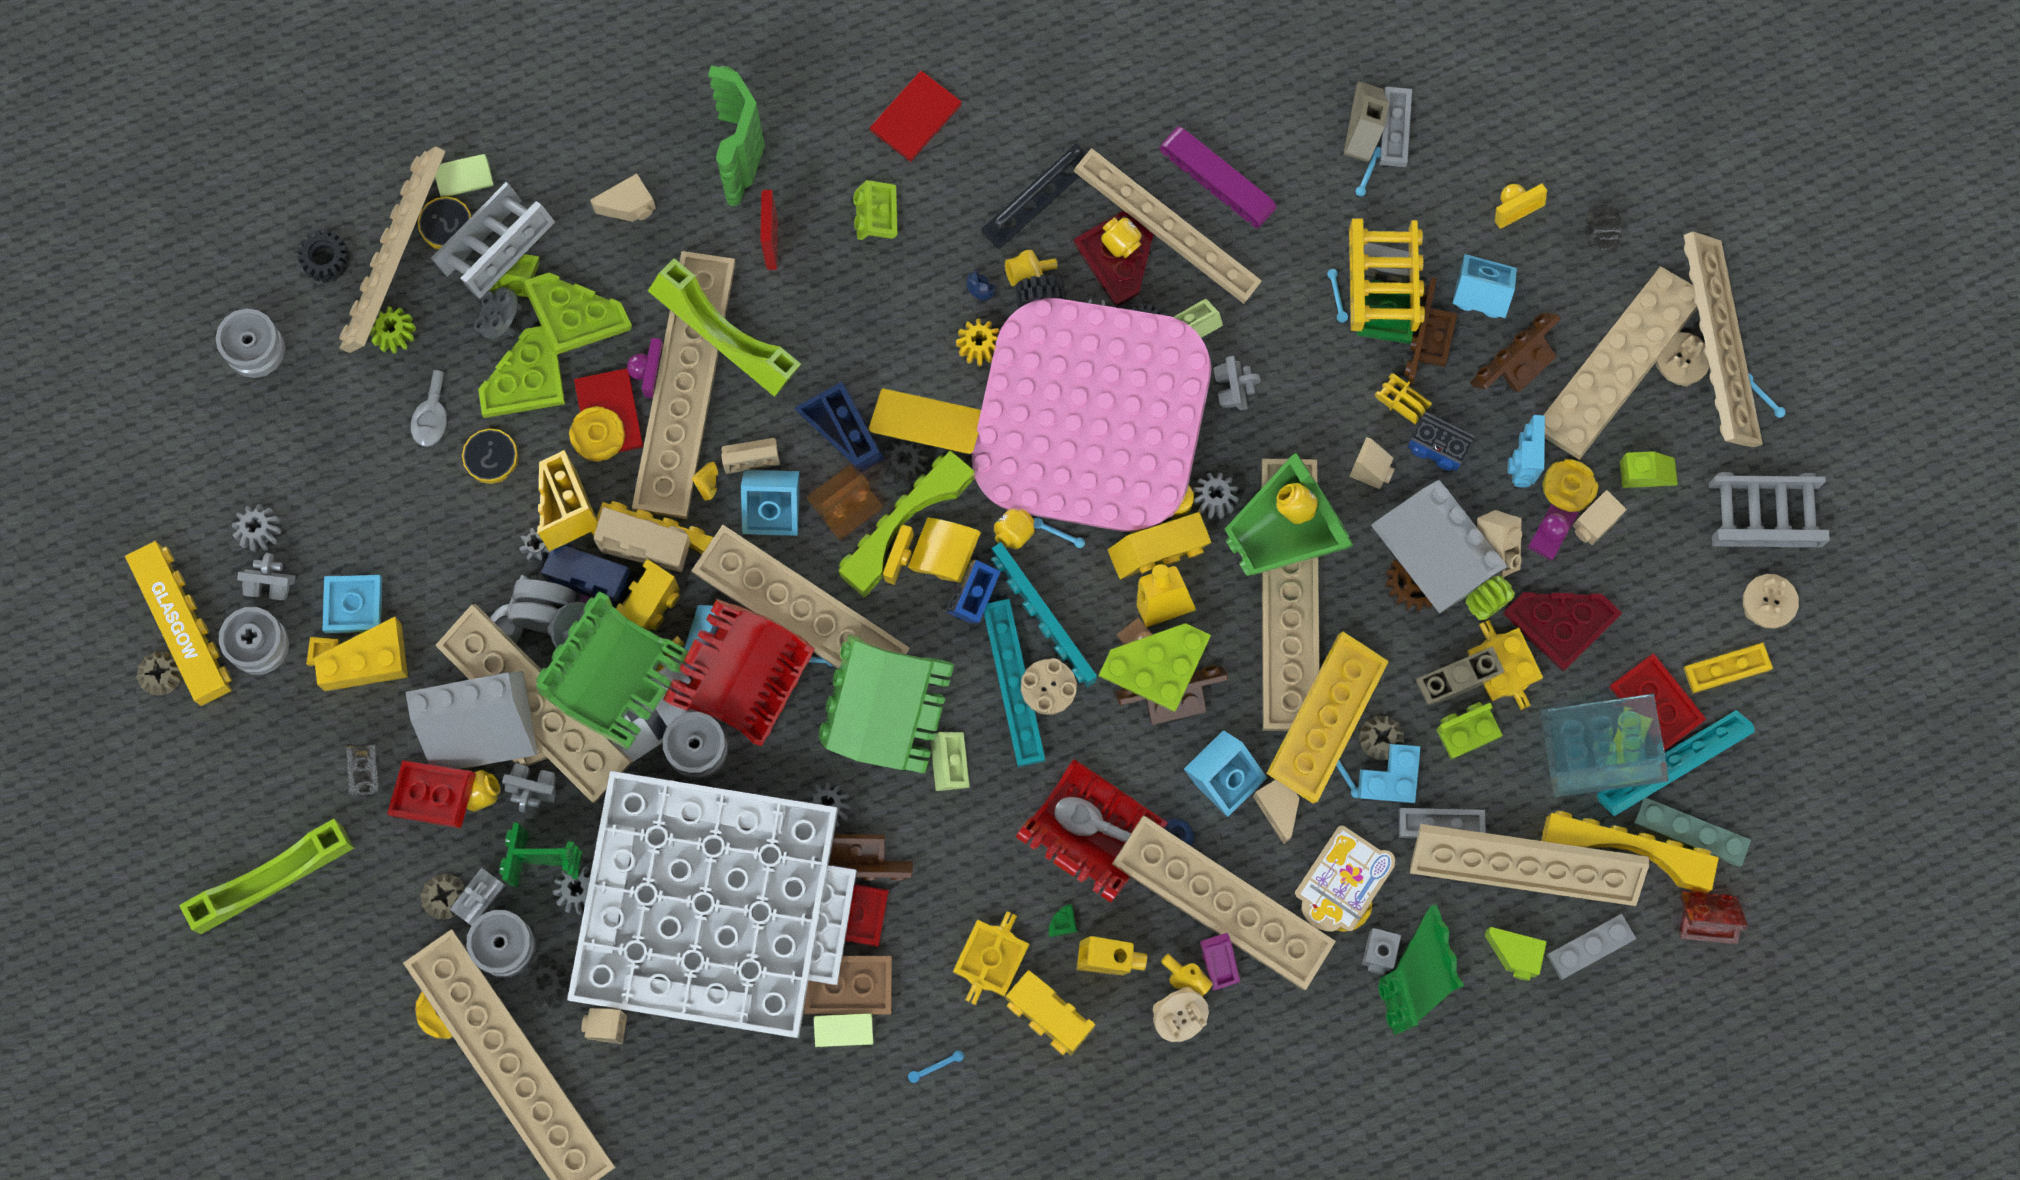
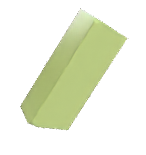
M485 154L442 163L435 175L441 197L494 186L489 162Z
M1207 299L1174 316V318L1191 326L1201 338L1223 326L1220 313Z
M964 732L936 733L935 739L930 740L936 791L969 788Z
M872 1014L814 1016L815 1047L873 1044Z

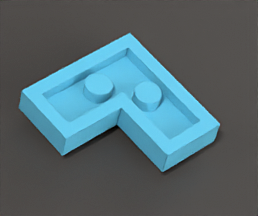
M1390 744L1387 772L1360 769L1358 798L1415 803L1420 747Z

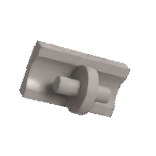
M1234 356L1226 357V363L1214 367L1216 381L1219 384L1230 381L1231 389L1218 392L1219 403L1223 408L1236 406L1239 410L1248 409L1245 387L1248 395L1254 394V385L1261 382L1260 375L1252 374L1250 366L1243 367L1244 375H1242L1240 362L1235 361Z
M266 553L263 560L253 561V568H259L261 571L246 569L244 572H238L237 580L243 581L244 596H261L262 583L270 584L269 598L275 600L287 599L289 586L295 584L296 575L273 573V570L282 571L283 564L274 562V555Z
M516 763L510 775H504L502 783L505 784V792L513 793L511 801L520 803L519 812L526 813L529 806L539 808L540 800L550 803L555 802V773L542 770L539 773L537 782L528 780L530 768Z
M481 868L450 910L472 925L487 911L506 885Z

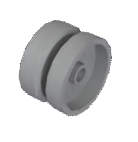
M242 309L234 311L224 318L216 334L218 351L231 368L242 376L251 378L266 376L276 370L284 358L286 348L283 336L270 318L259 310Z
M517 580L512 596L519 603L510 606L507 620L509 623L527 630L548 633V625L552 622L557 611L564 605L575 602L576 593L567 587L546 581Z
M245 607L234 611L225 619L219 631V645L223 655L238 669L251 675H263L275 670L284 662L289 652L290 639L286 628L272 614L258 607Z
M686 712L676 717L667 726L663 736V751L671 767L681 776L692 780L706 779L715 775L725 764L728 755V741L719 723L710 715L701 712ZM696 742L700 743L698 748H690V746H695Z
M492 910L481 915L471 925L467 934V951L471 960L484 972L496 977H512L521 973L531 964L536 952V939L531 927L518 915L506 910ZM503 938L505 940L504 946L497 948V945L501 944V939Z

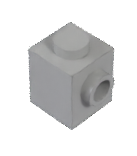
M1372 928L1369 931L1362 965L1369 966L1368 971L1385 975V971L1390 972L1393 970L1401 935Z

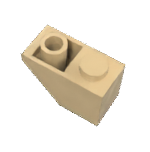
M1494 510L1477 518V528L1508 566L1498 575L1505 577L1520 570L1522 518Z

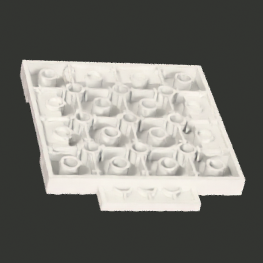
M610 771L567 1000L799 1038L808 982L838 984L857 872L853 869L829 866L838 813L837 807Z

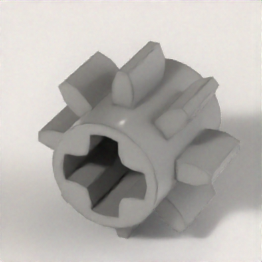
M530 528V534L527 537L521 536L525 546L519 549L523 554L528 553L527 560L530 563L534 558L544 563V557L547 554L549 555L550 552L538 535V532ZM536 541L540 542V549L538 550L534 549V542Z

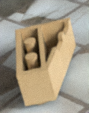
M605 507L602 509L594 535V541L601 553L644 563L646 559H649L660 568L682 573L691 543L688 534H685L686 531L681 528L672 526L666 528L653 521L642 520Z

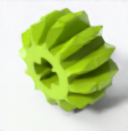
M389 306L385 314L379 310L377 314L379 318L375 319L369 334L373 337L371 341L374 346L380 345V349L383 352L390 348L392 353L395 354L398 350L397 346L401 345L402 349L407 350L405 341H414L411 333L416 331L415 325L411 323L413 319L410 314L404 315L402 308H398L394 312L392 307ZM393 326L396 330L390 333L388 329Z
M1493 576L1469 594L1465 603L1473 615L1479 620H1484L1506 606L1514 597L1515 592L1512 590L1509 582L1505 581L1502 576Z

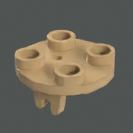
M1679 332L1656 361V367L1668 381L1677 385L1690 386L1693 383H1697L1707 374L1710 367L1709 360L1705 355L1706 344L1693 334Z
M1764 574L1756 577L1746 586L1743 593L1745 615L1755 624L1764 628L1776 629L1785 626L1795 617L1799 608V597L1795 587L1787 579L1779 575Z
M1055 658L1035 662L1026 670L1021 680V693L1025 703L1032 710L1040 714L1054 715L1063 712L1072 704L1077 691V682L1073 672L1066 664L1061 663L1060 660ZM1055 682L1056 686H1052L1051 683Z
M1183 987L1155 1003L1153 1006L1154 1027L1163 1039L1170 1042H1182L1190 1039L1207 1025L1206 1022L1209 1014L1207 1002L1200 993L1195 992L1191 987Z

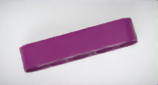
M1176 127L1159 146L1164 156H1170L1169 160L1184 172H1190L1189 176L1208 190L1210 188V193L1225 205H1231L1230 209L1245 221H1251V225L1254 228H1260L1277 209L1276 204L1268 195L1185 129Z

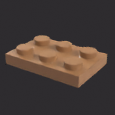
M842 956L837 985L815 981L808 982L804 1014L891 1015L892 956Z

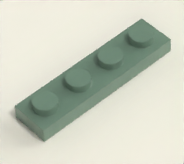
M1648 798L1642 799L1633 825L1670 840L1680 842L1690 848L1709 850L1712 856L1719 857L1720 860L1738 867L1743 865L1751 842L1748 838Z

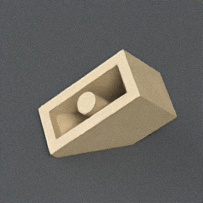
M638 174L631 176L590 200L596 214L631 222L637 219L644 220L653 213V210L656 209L653 198Z
M1366 437L1349 477L1380 489L1383 482L1389 483L1395 468L1390 467L1393 457L1372 439Z
M1606 490L1574 523L1575 534L1581 541L1585 543L1588 541L1593 545L1620 519L1627 509Z
M1274 780L1255 792L1253 798L1283 844H1285L1292 837L1299 797L1296 792L1279 781Z
M590 1008L589 1015H584L581 1030L585 1032V1038L588 1040L623 1044L627 1015L621 1010Z

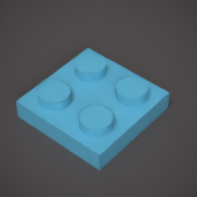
M381 575L324 576L322 630L324 633L365 632L381 624Z

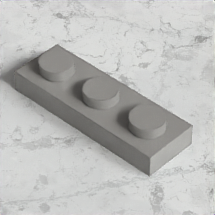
M1385 87L1384 92L1389 101L1385 127L1381 134L1379 165L1406 167L1408 163L1412 89Z
M1399 809V838H1417L1420 824L1486 833L1485 810Z
M1620 914L1547 954V957L1562 980L1632 942L1636 937L1623 915Z

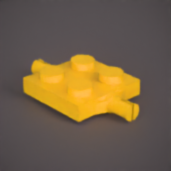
M1490 620L1481 623L1479 627L1486 640L1481 645L1468 650V655H1474L1493 646L1505 671L1503 674L1483 684L1491 702L1505 696H1514L1520 710L1530 707L1531 704L1524 690L1529 685L1542 680L1543 676L1520 629L1517 628L1506 634L1496 635Z
M1006 911L1000 927L990 926L977 919L953 970V973L967 979L972 984L965 1001L970 1002L975 993L971 1001L973 1005H976L982 990L993 991L1003 997L1006 996L1029 947V943L1016 938L1010 932L1017 918L1016 915L1012 914L1007 924L1011 915L1010 912Z

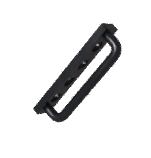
M1078 144L1073 145L981 229V233L997 249L1002 248L1080 177L1075 172L1067 177L1061 175V173L1070 165L1075 169L1087 153ZM1050 183L1054 184L1055 190L1052 193L1045 194L1042 192ZM1031 200L1036 203V207L1032 211L1022 209ZM1012 217L1015 218L1017 222L1015 227L1010 229L1003 227Z

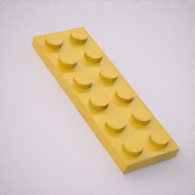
M1345 632L1338 634L1266 774L1311 803L1318 802L1389 661Z

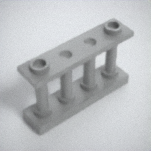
M505 182L431 259L447 277L455 269L462 273L463 276L460 279L476 297L481 299L555 221L537 201L529 209L520 205L522 200L512 187ZM513 212L520 218L508 228L501 222ZM494 231L501 237L489 247L482 241ZM475 250L482 256L471 267L464 260Z
M1731 472L1718 473L1709 482V488H1720L1722 526L1712 535V546L1823 547L1830 541L1829 530H1820L1816 526L1814 489H1819L1826 482V478L1816 477L1815 473H1803L1799 476H1734ZM1732 488L1748 489L1750 527L1747 529H1737V526H1734ZM1759 489H1775L1777 527L1775 529H1764V526H1761ZM1787 489H1803L1805 527L1802 530H1792V527L1789 526Z

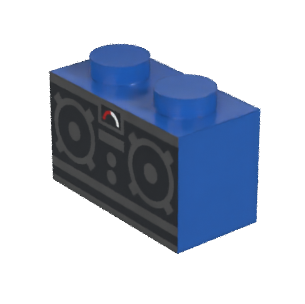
M1425 412L1408 448L1412 449L1411 452L1419 458L1426 459L1428 457L1436 461L1437 466L1443 470L1457 471L1475 436Z
M978 560L969 561L962 582H957L945 612L968 623H979L1001 571Z

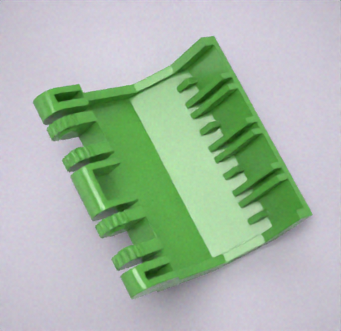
M711 65L708 77L712 78L710 86L711 89H714L713 99L717 101L715 108L719 112L718 119L738 124L735 134L721 141L716 155L726 202L731 206H737L742 201L745 188L753 184L765 144L757 103L738 72L727 66L716 67Z
M599 591L595 598H590L586 603L584 615L580 621H575L568 631L569 637L563 645L560 644L555 649L552 656L553 661L549 667L542 669L539 673L536 687L540 695L565 715L606 739H610L620 746L629 749L636 739L632 734L638 736L641 729L624 717L630 711L641 719L648 720L651 714L649 711L654 712L667 692L665 688H669L672 683L669 678L655 670L661 664L670 671L679 673V664L686 663L684 659L688 651L676 643L660 638L628 620L612 606L609 597Z
M848 635L847 642H843L840 650V658H842L840 669H836L833 676V685H835L833 695L827 699L826 712L828 714L826 722L822 723L819 729L820 742L826 749L859 762L925 773L929 761L926 758L930 757L931 751L925 747L912 745L914 737L924 740L935 739L936 733L932 731H937L943 706L939 704H944L945 697L941 694L926 691L929 683L943 687L949 686L950 679L942 676L951 677L954 664L934 658H920L887 651L865 643L858 636Z

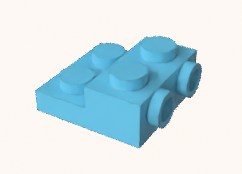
M1533 415L1530 422L1525 424L1524 432H1520L1519 447L1517 450H1514L1512 458L1508 459V474H1512V483L1516 487L1531 486L1544 470L1545 416Z

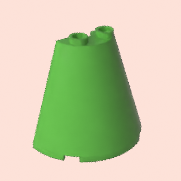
M1297 453L1284 463L1225 528L1229 536L1226 542L1234 554L1239 551L1243 559L1239 564L1247 576L1310 560L1354 546L1352 540H1349L1348 537L1350 536L1335 510ZM1300 483L1316 496L1318 500L1316 514L1311 520L1302 524H1294L1279 513L1276 507L1277 494L1287 484Z

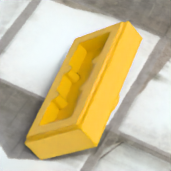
M906 525L900 527L883 571V577L887 583L895 585L902 565L907 566L910 560L911 550L908 549L914 536L912 527Z

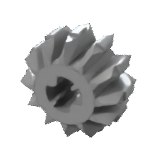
M1210 472L1207 473L1206 480L1199 478L1197 480L1199 487H1194L1192 490L1194 495L1197 496L1194 498L1193 505H1201L1198 509L1200 514L1208 510L1209 519L1213 518L1214 512H1217L1220 519L1224 518V511L1231 514L1234 510L1232 505L1237 504L1239 500L1235 496L1238 492V487L1230 486L1233 479L1229 477L1223 481V474L1221 472L1218 473L1216 479H1214ZM1219 492L1221 494L1220 498L1215 497L1212 499L1210 497L1211 493L1216 494Z
M257 504L253 511L250 506H246L245 515L242 513H237L236 515L240 522L232 523V527L237 530L233 537L236 540H240V546L244 549L250 547L252 552H257L260 545L264 551H268L267 542L270 541L273 544H277V540L273 535L281 534V529L277 527L280 519L277 516H273L274 512L270 508L264 510L262 505Z
M584 867L581 873L579 870L578 880L572 879L571 875H567V871L562 870V875L565 877L564 881L556 878L554 881L558 886H561V888L553 890L554 896H561L556 903L558 906L566 904L565 911L567 913H571L575 907L578 915L583 914L582 905L586 903L590 881V869L588 867ZM578 883H581L580 886L584 891L581 895L577 893L575 897L571 888L574 885L578 887Z

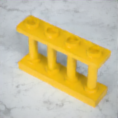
M1352 219L1349 227L1351 331H1362L1365 322H1369V319L1411 320V331H1417L1419 324L1424 322L1425 310L1424 306H1420V297H1423L1424 281L1419 280V271L1423 270V255L1418 254V246L1422 245L1423 233L1422 229H1418L1417 220L1411 221L1408 232L1368 231L1367 228H1363V219ZM1368 242L1409 243V257H1369L1368 254H1364V245H1367ZM1368 268H1409L1410 283L1369 282V280H1364V270H1368ZM1369 293L1410 294V309L1370 308L1369 305H1365V296H1368Z

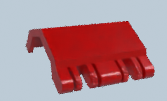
M716 599L710 610L715 615L710 613L706 618L711 625L719 627L716 635L706 630L699 631L697 636L700 639L695 638L684 659L687 664L682 663L679 668L685 675L692 676L690 683L673 679L671 683L673 688H668L663 700L686 711L692 709L720 719L741 731L753 744L762 747L764 741L770 735L776 719L783 711L793 688L796 687L806 664L809 663L815 648L801 636L770 618Z
M1074 759L1048 799L1035 815L1026 821L1016 835V838L1025 844L1033 838L1029 846L1033 850L1038 848L1040 844L1048 848L1045 858L1051 860L1057 854L1053 861L1055 865L1073 877L1080 870L1081 873L1077 880L1083 883L1089 876L1096 881L1092 890L1099 893L1105 887L1101 896L1112 903L1131 878L1112 865L1125 843L1106 834L1104 835L1100 831L1092 836L1085 837L1066 831L1059 825L1054 815L1058 802L1067 797L1084 799L1100 811L1103 821L1110 822V824L1129 833L1133 832L1142 816L1147 817L1163 829L1168 822Z

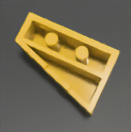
M565 450L540 461L539 492L541 496L540 504H538V512L540 514L538 535L550 552L596 530L598 521L579 475Z
M1197 512L1130 534L1110 547L1108 552L1121 580L1139 572L1141 574L1148 573L1155 566L1163 563L1165 566H1169L1180 561V557L1185 555L1188 558L1198 556L1204 553L1203 548L1209 545L1211 540L1201 515Z
M646 559L643 567L647 570L638 583L635 581L631 583L629 589L632 592L623 604H618L616 610L628 620L650 632L659 628L663 622L664 617L662 614L668 607L673 608L680 598L678 593L680 589L674 576L649 559Z
M396 617L314 657L317 685L324 691L408 678L402 624Z
M1029 970L1006 995V1000L1009 1001L1007 1007L1018 1017L1022 1014L1031 1021L1028 1026L1038 1035L1042 1036L1044 1033L1053 1040L1050 1045L1061 1055H1064L1066 1052L1072 1055L1095 1027V1024L1090 1019L1085 1020L1075 1011L1076 1008L1062 1000L1053 989Z

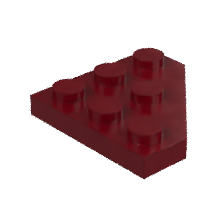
M1123 210L1075 238L1073 244L1115 308L1139 295L1153 233ZM1114 217L1118 221L1122 218H1128L1141 233L1139 241L1141 245L1126 258L1123 256L1115 257L1101 240L1102 235L1106 232L1103 227Z
M1523 592L1503 612V615L1519 628L1562 672L1622 614L1603 594H1535V592Z

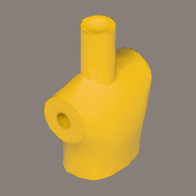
M1033 250L1023 251L1017 257L1005 261L1006 275L1012 287L1018 284L1017 282L1023 281L1024 278L1031 279V276L1040 277V275H1043V271L1057 269L1055 258L1038 261Z
M1166 954L1161 960V963L1172 972L1170 984L1174 988L1191 987L1195 992L1200 993L1201 996L1205 995L1211 988L1213 982L1196 964L1191 963L1182 966L1170 954Z

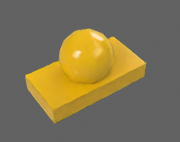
M1540 184L1526 192L1525 188L1521 185H1507L1501 193L1502 205L1496 207L1495 222L1498 227L1504 228L1545 206L1547 196L1545 186Z

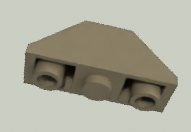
M1360 81L1357 82L1344 155L1365 162L1370 161L1384 130L1389 101L1382 88Z
M1492 646L1417 678L1416 682L1427 705L1450 700L1471 691L1503 674L1505 671Z

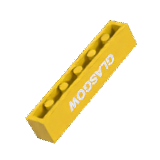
M154 541L126 555L125 558L193 700L202 706L232 691L229 685L232 678L225 666L220 667L217 661L220 653L213 642L209 643L205 634L209 633V630L203 619H197L193 611L197 609V605L190 594H185L182 586L186 585L185 580L179 570L174 571L171 565L174 558L168 547L163 548Z

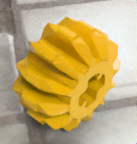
M978 318L975 326L967 322L966 330L960 329L958 331L960 338L956 340V346L960 347L959 355L961 357L967 356L968 364L972 363L974 358L977 359L978 366L982 365L983 358L989 363L992 362V355L995 348H997L995 345L1000 331L998 328L991 329L992 323L990 321L986 322L983 326ZM976 339H982V345H976Z

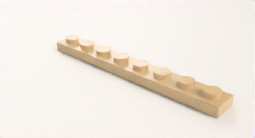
M1092 148L1074 169L1076 174L1243 304L1261 283L1258 277Z

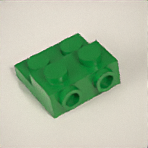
M1371 280V281H1369V282L1385 283V282L1380 281V280ZM1369 293L1368 296H1365V305H1369L1370 308L1410 309V294ZM1369 319V322H1365L1362 331H1357L1356 336L1411 344L1413 336L1411 320Z

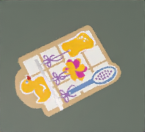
M1339 826L1295 891V895L1303 901L1302 912L1307 921L1313 927L1324 931H1335L1340 927L1347 931H1353L1395 867V857L1390 851L1379 850L1345 826Z

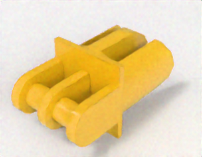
M1391 374L1388 383H1383V389L1380 392L1377 391L1375 397L1389 407L1390 411L1394 409L1416 425L1419 417L1424 415L1425 409H1429L1432 403L1409 387V381L1406 383L1397 375ZM1396 385L1402 389L1400 392L1394 388ZM1388 394L1392 395L1395 399L1392 401L1387 397Z

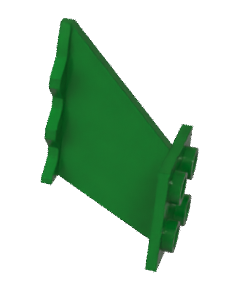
M513 822L512 830L507 831L505 846L508 847L507 857L502 858L500 864V875H503L502 880L511 887L518 888L523 863L562 866V870L567 871V875H571L572 879L578 880L583 851H579V847L575 846L574 842L568 841L566 847L562 849H526L529 832L519 823Z
M1437 904L1431 905L1428 908L1395 970L1379 979L1378 990L1381 999L1385 1000L1387 1024L1393 1030L1394 1035L1419 1025L1418 1021L1446 996L1464 986L1457 975L1456 955L1449 946V930L1442 921Z

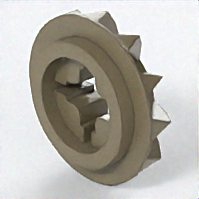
M154 651V653L144 656L141 664L137 665L138 672L136 678L140 687L152 695H165L172 692L179 685L182 678L172 654L167 651ZM157 664L163 670H168L161 674L160 681H158L157 677L149 675L156 671Z
M1375 716L1366 721L1359 734V741L1363 751L1373 759L1388 760L1390 745L1381 742L1375 746L1374 743L1378 737L1376 731L1383 733L1390 730L1387 736L1389 744L1404 745V731L1399 726L1398 721H1394L1389 716Z
M447 873L434 875L428 882L424 883V888L420 894L422 907L430 916L436 919L444 920L455 917L456 914L450 908L465 890V885L459 878ZM438 886L445 892H452L447 897L448 907L441 900L433 901L439 896Z

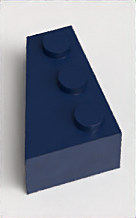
M843 382L836 384L794 408L800 416L860 472L885 459L853 397Z
M569 543L550 552L541 571L546 580L591 598H595L600 591L609 597L614 608H617L619 603H624L630 591L629 587L634 581L628 567L605 560L593 553L588 554L579 551V548Z

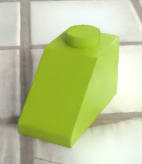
M1657 452L1626 453L1620 460L1622 488L1678 485L1675 458Z
M1493 927L1485 931V937L1506 971L1514 972V978L1530 981L1531 977L1535 978L1540 975L1547 941Z

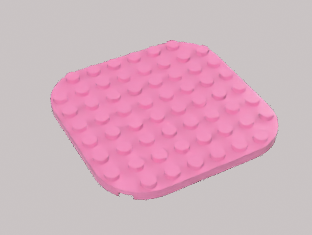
M1057 298L1032 301L1015 311L1004 323L995 346L997 348L994 350L977 428L979 434L974 451L972 452V468L975 471V479L983 493L996 505L1006 510L1023 509L1032 516L1122 532H1139L1154 527L1168 517H1171L1182 504L1187 492L1211 378L1210 356L1198 333L1185 322L1170 316Z

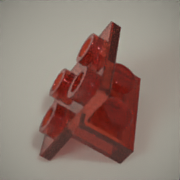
M1700 891L1681 893L1680 899L1683 905V913L1679 929L1680 939L1738 944L1740 930H1747L1748 924L1737 897L1729 894L1708 895Z

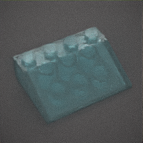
M1654 694L1541 710L1554 798L1669 781Z

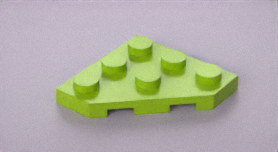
M552 273L524 280V289L555 355L631 330L632 325L622 303L612 298L607 300L596 295L595 291L576 283L572 285L559 279V276Z
M542 326L525 329L511 351L508 350L497 364L496 370L490 378L484 381L478 389L482 416L484 418L564 405L565 399L558 354H554Z
M1185 623L1110 650L1098 676L1175 712L1211 635Z

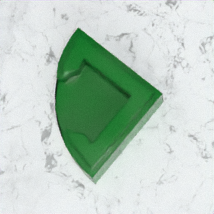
M1072 904L1062 907L1053 916L1049 925V938L1077 933Z

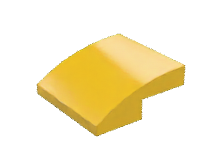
M927 517L908 568L918 573L935 575L941 580L961 583L981 532L953 522Z

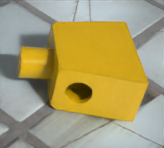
M1157 565L1153 568L1152 574L1139 579L1137 608L1146 628L1196 611L1177 567L1172 566L1168 568L1165 565Z
M1090 936L1079 943L1076 970L1114 975L1128 974L1131 972V969L1144 971L1147 963V954L1133 952V943ZM1114 953L1118 957V962L1114 959Z

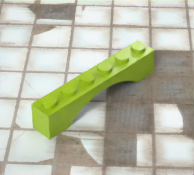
M675 258L659 272L648 290L649 293L774 397L789 382L801 365L780 346L758 341L730 324L709 302L696 276Z
M949 451L945 456L941 454L932 464L933 469L927 476L923 474L916 480L913 485L915 489L908 496L906 494L901 496L895 504L896 509L890 515L885 514L878 521L876 531L872 535H865L858 543L859 549L853 555L848 554L840 562V577L864 598L883 579L887 550L900 527L914 514L927 506L944 500L958 498L975 479V471L952 451Z
M332 819L306 834L292 847L264 865L232 881L208 889L179 906L191 929L199 934H203L354 849V846L342 824Z

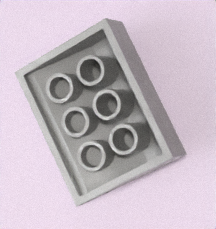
M1440 480L1423 488L1371 525L1439 613L1463 600L1481 584L1493 576H1498L1508 567Z
M523 671L507 672L406 692L410 720L430 765L463 769L538 755Z

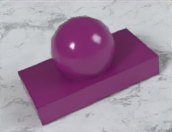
M651 338L648 356L643 353L635 354L630 357L627 363L629 375L634 379L643 380V394L645 398L652 399L663 350V342L657 338Z
M1551 503L1527 548L1552 561L1579 512H1568L1557 508Z
M1228 933L1200 941L1202 957L1206 964L1208 977L1213 982L1211 986L1213 991L1240 982L1232 943Z

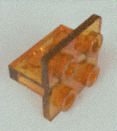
M847 466L807 496L809 503L840 540L882 509V504L870 490L868 480L863 474L859 476L851 466Z

